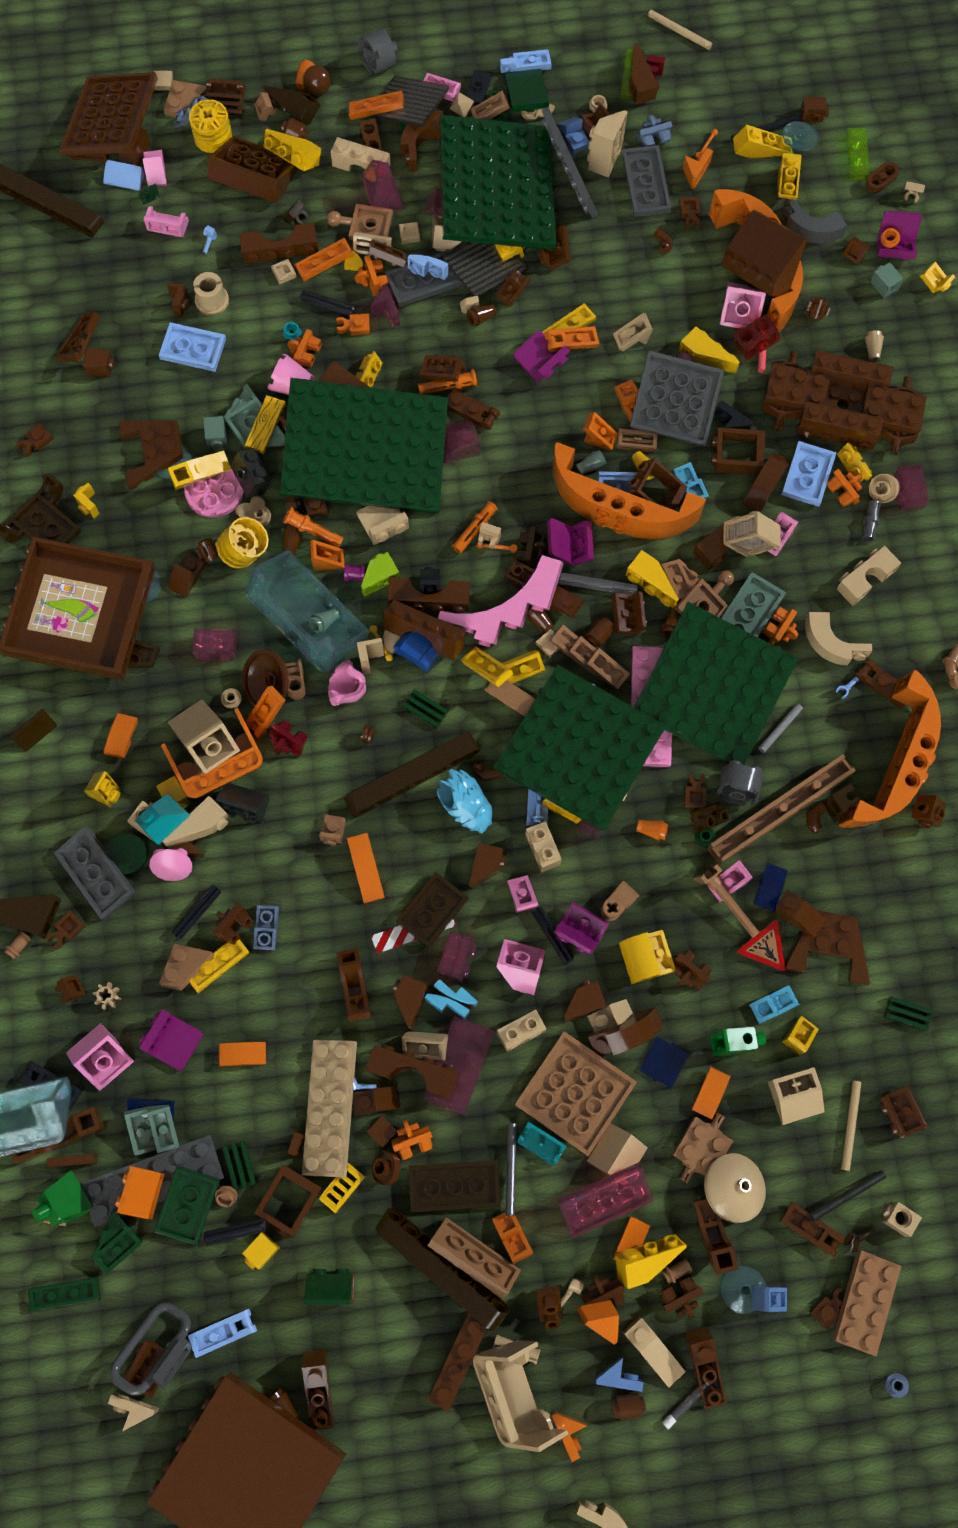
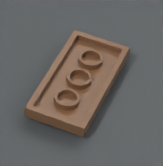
M447 1217L428 1244L435 1253L442 1255L456 1268L463 1270L473 1280L480 1282L494 1295L501 1297L503 1300L510 1292L521 1269Z
M857 1250L832 1340L877 1356L901 1270L900 1265L862 1250Z

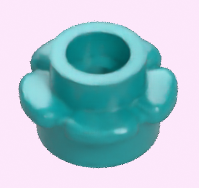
M288 322L283 328L285 339L296 340L298 336H301V329L295 322Z

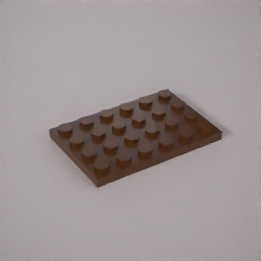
M156 72L88 76L59 148L61 155L76 156L132 152L158 80Z

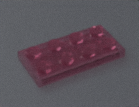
M454 1016L447 1034L448 1042L445 1061H437L436 1064L440 1067L443 1064L453 1066L455 1071L460 1074L453 1099L451 1101L426 1091L423 1100L465 1115L495 1031Z
M639 1162L557 1199L572 1239L654 1201Z

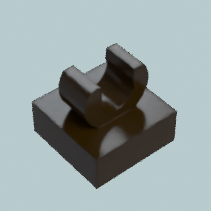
M300 200L296 201L283 217V220L288 224L291 221L295 225L302 224L303 222L299 219V216L303 219L308 216L306 211L301 210L305 204Z

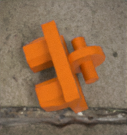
M370 255L364 256L366 264L363 268L358 269L355 281L358 284H362L363 287H367L369 283L372 295L376 296L380 289L388 287V279L386 275H376V273L383 272L381 259L371 260Z
M306 329L302 339L297 337L296 340H289L287 346L290 349L289 354L294 356L293 359L299 365L312 367L315 357L308 352L309 350L319 352L322 343L319 338L313 336L311 330Z
M839 469L834 471V476L827 482V487L832 493L839 488L844 490V493L837 497L843 507L852 502L856 505L860 502L858 499L860 496L853 487L857 491L862 489V486L859 484L862 480L861 475L853 476L849 472L846 475L849 479L848 481Z
M781 607L775 610L772 618L778 621L779 625L775 626L769 622L762 631L769 638L768 643L774 645L782 637L784 642H788L789 639H797L799 635L795 630L797 625L795 623L791 624L797 611L792 609L788 612Z
M407 1119L403 1121L405 1127L397 1130L399 1137L391 1139L394 1152L397 1151L402 1160L413 1156L410 1146L418 1143L421 1152L432 1149V1134L429 1126L419 1128L417 1122L409 1125Z

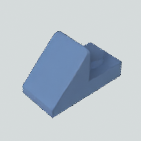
M573 117L557 124L573 154L588 149L589 140L582 130V118Z
M753 1286L752 1309L764 1312L787 1311V1287Z
M619 1357L595 1376L594 1382L598 1385L639 1392L643 1391L644 1382L638 1379V1375L624 1373V1377H621L622 1357Z

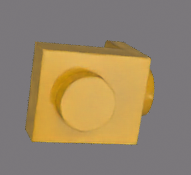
M495 245L503 262L518 254L521 258L524 257L523 249L525 247Z
M936 262L931 263L920 275L932 293L944 292L952 285L950 282L955 278L954 274L946 276Z
M87 483L79 487L73 496L79 504L78 508L84 515L89 514L95 519L100 513L96 505L89 500L95 492L92 486Z

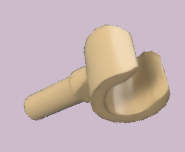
M576 1278L571 1280L566 1293L561 1298V1307L572 1295V1292L580 1295L584 1286L583 1281Z

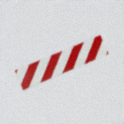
M454 919L450 922L446 929L456 926ZM401 926L371 935L377 954L417 940Z

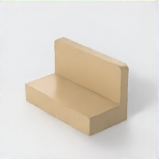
M381 638L357 642L363 675L371 674L368 659L384 656Z

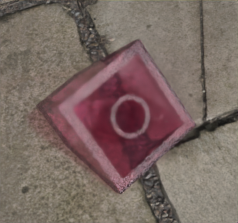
M372 160L362 173L370 205L403 211V203L389 164Z
M470 419L446 424L443 463L480 455V442L476 428Z

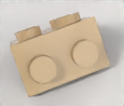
M366 506L357 511V516L373 545L409 529L408 517L405 512L401 513L399 509Z

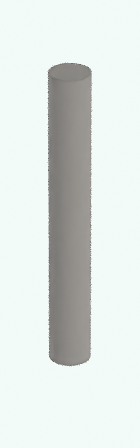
M797 703L758 747L762 753L767 751L801 712L803 707Z

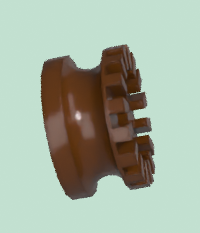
M365 724L362 729L363 732L361 734L363 735H361L360 742L367 741L371 745L375 734V727L369 728Z

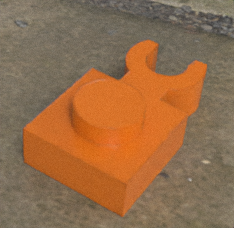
M351 314L349 320L343 317L336 318L337 325H344L337 327L338 334L351 331V336L370 335L369 314Z

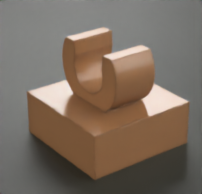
M261 92L254 105L259 120L266 121L269 115L275 116L278 111L277 108H273L275 101L269 98L268 93Z

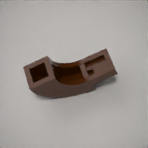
M774 453L772 456L770 455L743 504L761 513L791 462L781 455Z
M358 948L337 952L349 1022L371 1018Z
M656 1007L635 1012L629 1020L618 1026L590 1033L588 1038L594 1052L599 1056L611 1052L613 1055L645 1043L663 1028V1024Z
M707 1198L693 1201L700 1236L716 1275L738 1270L739 1267L734 1248L726 1235L721 1217L713 1211Z

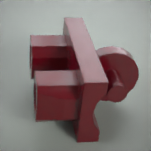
M285 720L279 724L274 722L270 726L271 732L269 734L271 743L275 745L274 753L278 755L282 751L286 754L291 752L299 758L307 741V735L302 731H298L295 735L291 734L292 726Z

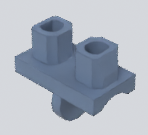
M648 115L647 122L642 123L643 129L639 131V135H636L637 142L641 141L643 147L654 146L653 137L656 136L659 137L660 144H665L671 140L670 130L673 126L671 121L661 124L660 118L655 119L653 115Z

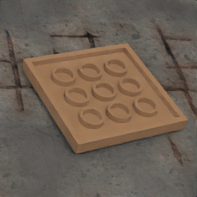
M564 1031L515 1103V1106L588 1157L637 1081Z

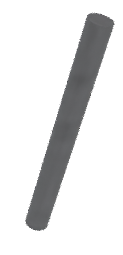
M514 1123L508 1124L506 1216H515L517 1124Z

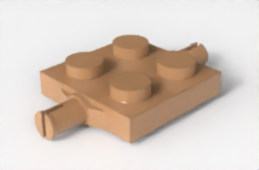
M716 1113L711 1124L693 1117L675 1148L672 1156L679 1159L686 1167L679 1178L683 1182L688 1184L693 1172L705 1176L710 1164L716 1158L725 1155L733 1143V1140L719 1130L721 1123L725 1119L721 1114Z

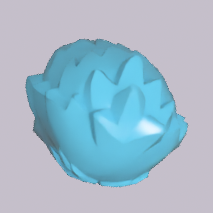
M450 769L448 771L450 776L447 779L448 782L440 780L439 788H437V795L442 805L450 815L456 818L455 821L462 823L461 826L469 828L470 831L485 832L488 826L492 825V806L473 777H470L462 770Z

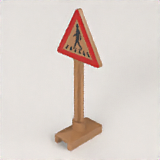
M718 864L708 865L706 867L708 870L702 875H696L694 880L698 884H708L712 890L714 889L751 936V939L736 952L780 971H785L778 921L773 920L764 929L758 931L722 886V881L718 878L722 869Z

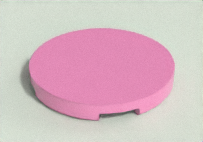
M232 469L184 488L185 498L189 506L196 513L210 518L222 517L234 511L241 503L244 491Z

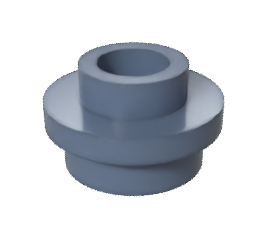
M892 1373L885 1380V1389L892 1397L901 1398L907 1394L909 1384L902 1374ZM896 1381H899L901 1383V1388L899 1390H895L894 1383Z

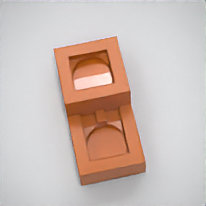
M632 380L615 386L614 389L626 416L631 422L638 388Z
M117 713L104 749L105 755L121 759L125 758L131 745V737L138 724L137 717Z
M266 1042L219 1044V1066L266 1064Z
M710 1066L692 1106V1110L713 1119L731 1076Z
M506 1212L492 1219L513 1264L534 1254L516 1216H506Z

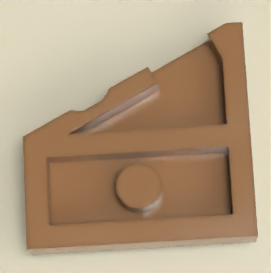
M173 80L164 108L165 115L175 117L180 109L189 107L194 97H199L203 94L206 96L208 88L203 85Z
M680 559L661 564L679 601H681L698 581V574L690 570Z
M174 944L159 984L162 987L182 991L189 984L190 979L201 971L199 968L208 959L210 961L213 959L214 954L210 951Z

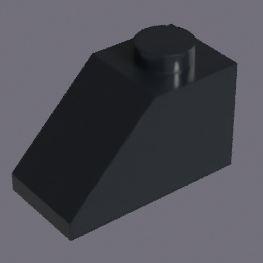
M434 567L420 569V592L424 594L440 592V569Z

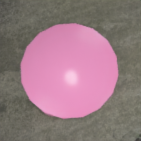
M156 849L150 859L149 866L152 873L158 878L166 881H179L188 877L191 873L192 862L187 856L188 853L185 849Z

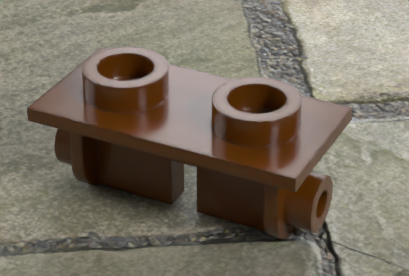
M213 78L206 80V87L210 93L237 94L244 97L246 84L240 82V80H226V82Z

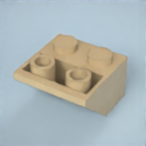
M814 1067L768 1082L782 1125L825 1112L822 1088Z

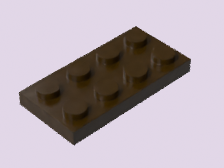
M498 1160L409 1166L411 1212L501 1207Z

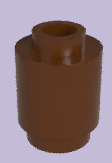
M601 617L600 620L597 619L585 634L586 641L595 648L602 647L613 633L614 624L605 617Z
M638 1392L618 1395L615 1399H611L614 1419L620 1418L621 1421L642 1417V1412L646 1411L644 1397H639Z

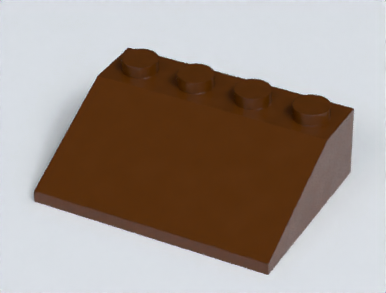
M232 136L209 156L207 178L214 180L216 183L231 186L235 190L245 191L249 195L264 198L268 202L276 203L284 195L297 167L264 148V146Z
M752 210L727 246L721 266L770 296H781L790 291L808 239L762 213Z

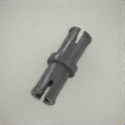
M875 500L868 502L867 513L863 518L864 529L861 538L867 542L874 541L876 527L880 521L878 515L881 503Z

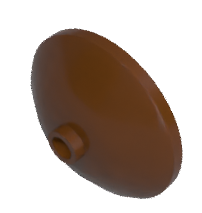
M261 649L255 651L249 656L243 668L242 688L247 701L253 708L269 686H273L284 699L288 692L289 675L287 667L280 655L272 650Z

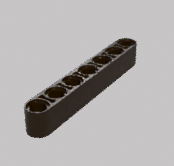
M0 164L1 192L91 238L96 235L104 224L103 218L96 212Z
M465 732L351 792L344 798V801L354 818L362 816L473 757L480 751V748L471 733Z
M388 1208L376 1226L377 1233L484 1327L492 1331L497 1330L509 1313L508 1305L480 1282H476L470 1275L456 1268L442 1255L435 1253L428 1246L431 1241L429 1236L401 1212L394 1208Z

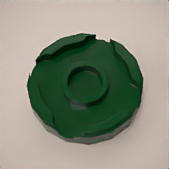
M123 833L117 835L109 841L105 848L124 876H130L139 872L147 862L148 850L146 844L140 837L134 834Z

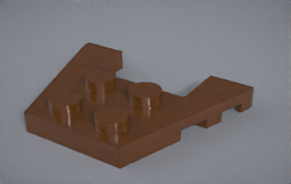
M176 420L119 421L120 435L123 440L141 435L145 465L126 471L127 485L130 490L137 488V484L141 481L151 479L152 475L157 471H163L184 458L179 424Z
M817 910L827 920L815 938L804 931L802 932L792 955L785 965V970L805 973L808 952L851 960L848 982L868 986L870 979L858 919L856 917Z

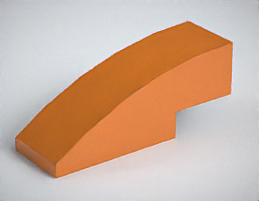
M368 833L347 838L364 904L384 899Z

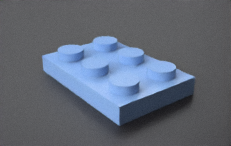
M170 322L159 358L160 360L216 372L226 336L225 334Z
M798 441L781 495L819 507L836 452Z

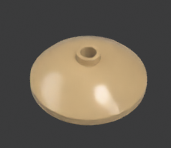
M730 1153L716 1158L707 1169L704 1181L705 1194L709 1205L719 1217L728 1222L742 1223L750 1221L759 1214L765 1202L766 1187L764 1178L753 1161L743 1155Z

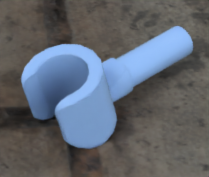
M209 225L205 227L203 235L207 237L203 249L205 254H207L212 240L217 238L215 229Z
M855 676L845 686H839L835 694L839 690H843L845 695L841 699H845L851 687L859 680L858 677Z
M354 1077L353 1091L358 1089L373 1090V1088H376V1084H358L357 1077Z

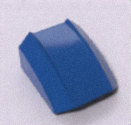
M405 632L393 646L395 653L405 657L426 673L430 671L441 656L436 653L433 645L427 638L416 632Z

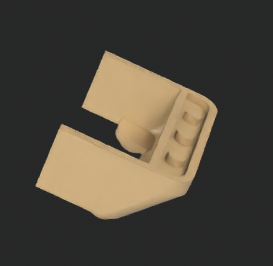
M517 1340L483 1351L474 1356V1368L498 1439L505 1447L541 1452L568 1435L567 1430L553 1428L551 1415L547 1411L536 1407L523 1365L529 1361V1351L538 1347L537 1341Z

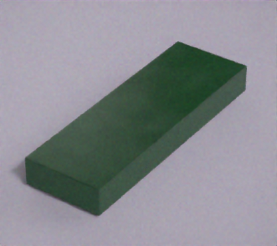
M98 1277L28 1288L30 1312L99 1301Z

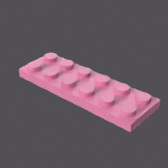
M633 646L631 673L632 707H634L663 648ZM664 730L643 766L671 767L672 734Z

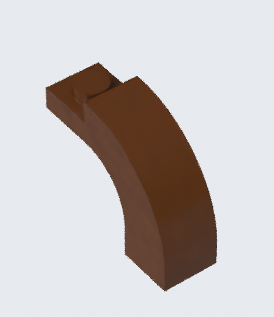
M443 110L426 112V114H431L430 116H418L428 118L427 121L412 119L424 122V125L409 122L401 136V157L405 156L406 164L410 165V172L417 171L416 151L420 144L430 139H440L439 118L440 115H443Z

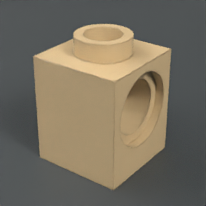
M899 1202L889 1203L882 1213L884 1216L882 1222L904 1237H912L922 1219L921 1216ZM898 1212H901L904 1216V1222L901 1225L895 1219Z

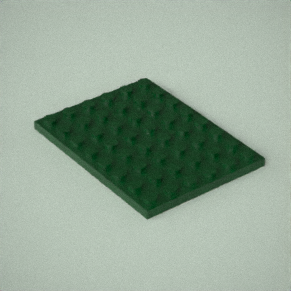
M440 115L442 239L555 250L556 230L550 137L545 126Z
M290 377L280 496L439 514L448 397Z

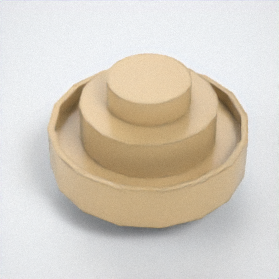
M879 474L869 484L870 496L873 500L878 501V503L893 501L899 492L898 480L890 474Z

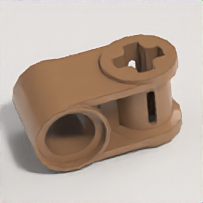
M298 659L296 662L285 663L289 675L287 693L293 700H300L306 694L303 665L301 659ZM295 685L300 686L296 691L291 690Z
M623 881L603 904L600 911L602 918L610 922L616 920L640 895ZM614 907V912L609 913L607 911L608 908Z

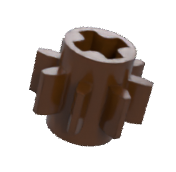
M815 297L814 301L809 300L806 309L810 311L809 317L823 320L824 316L828 317L831 309L830 306H827L829 301L819 297Z
M209 537L197 543L199 547L195 551L199 559L204 558L205 562L219 557L216 548L217 540L213 542L212 538Z

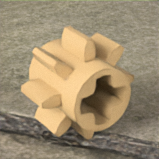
M110 982L105 987L99 984V990L93 992V995L97 997L94 1004L100 1005L102 1003L103 1010H106L107 1006L116 1008V1001L121 1000L117 996V992L120 989L118 987L112 989V983ZM111 994L110 998H103V995Z

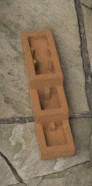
M563 624L549 640V642L558 647L559 650L584 669L616 690L620 688L630 674L600 648L596 649L582 636H576Z

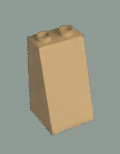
M202 699L167 722L204 774L240 751L223 722Z

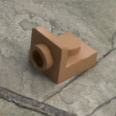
M325 814L322 832L319 835L324 844L335 846L336 843L342 844L346 818Z

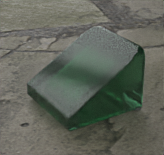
M156 183L138 191V197L143 205L160 198Z

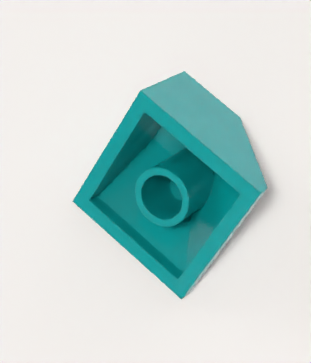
M166 794L145 810L135 822L159 845L190 815L170 795Z

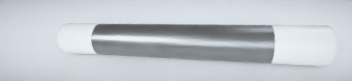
M703 1381V1383H702L703 1392H704V1391L706 1390V1388H707L709 1385H711L712 1383H707V1382ZM698 1386L663 1420L662 1423L668 1430L701 1397Z

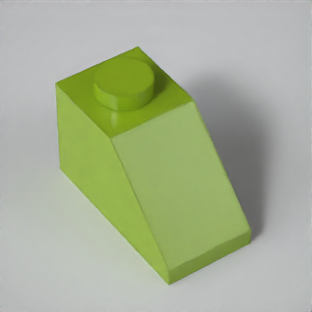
M388 552L378 554L370 560L361 585L364 597L388 586L389 577L400 578L399 571Z

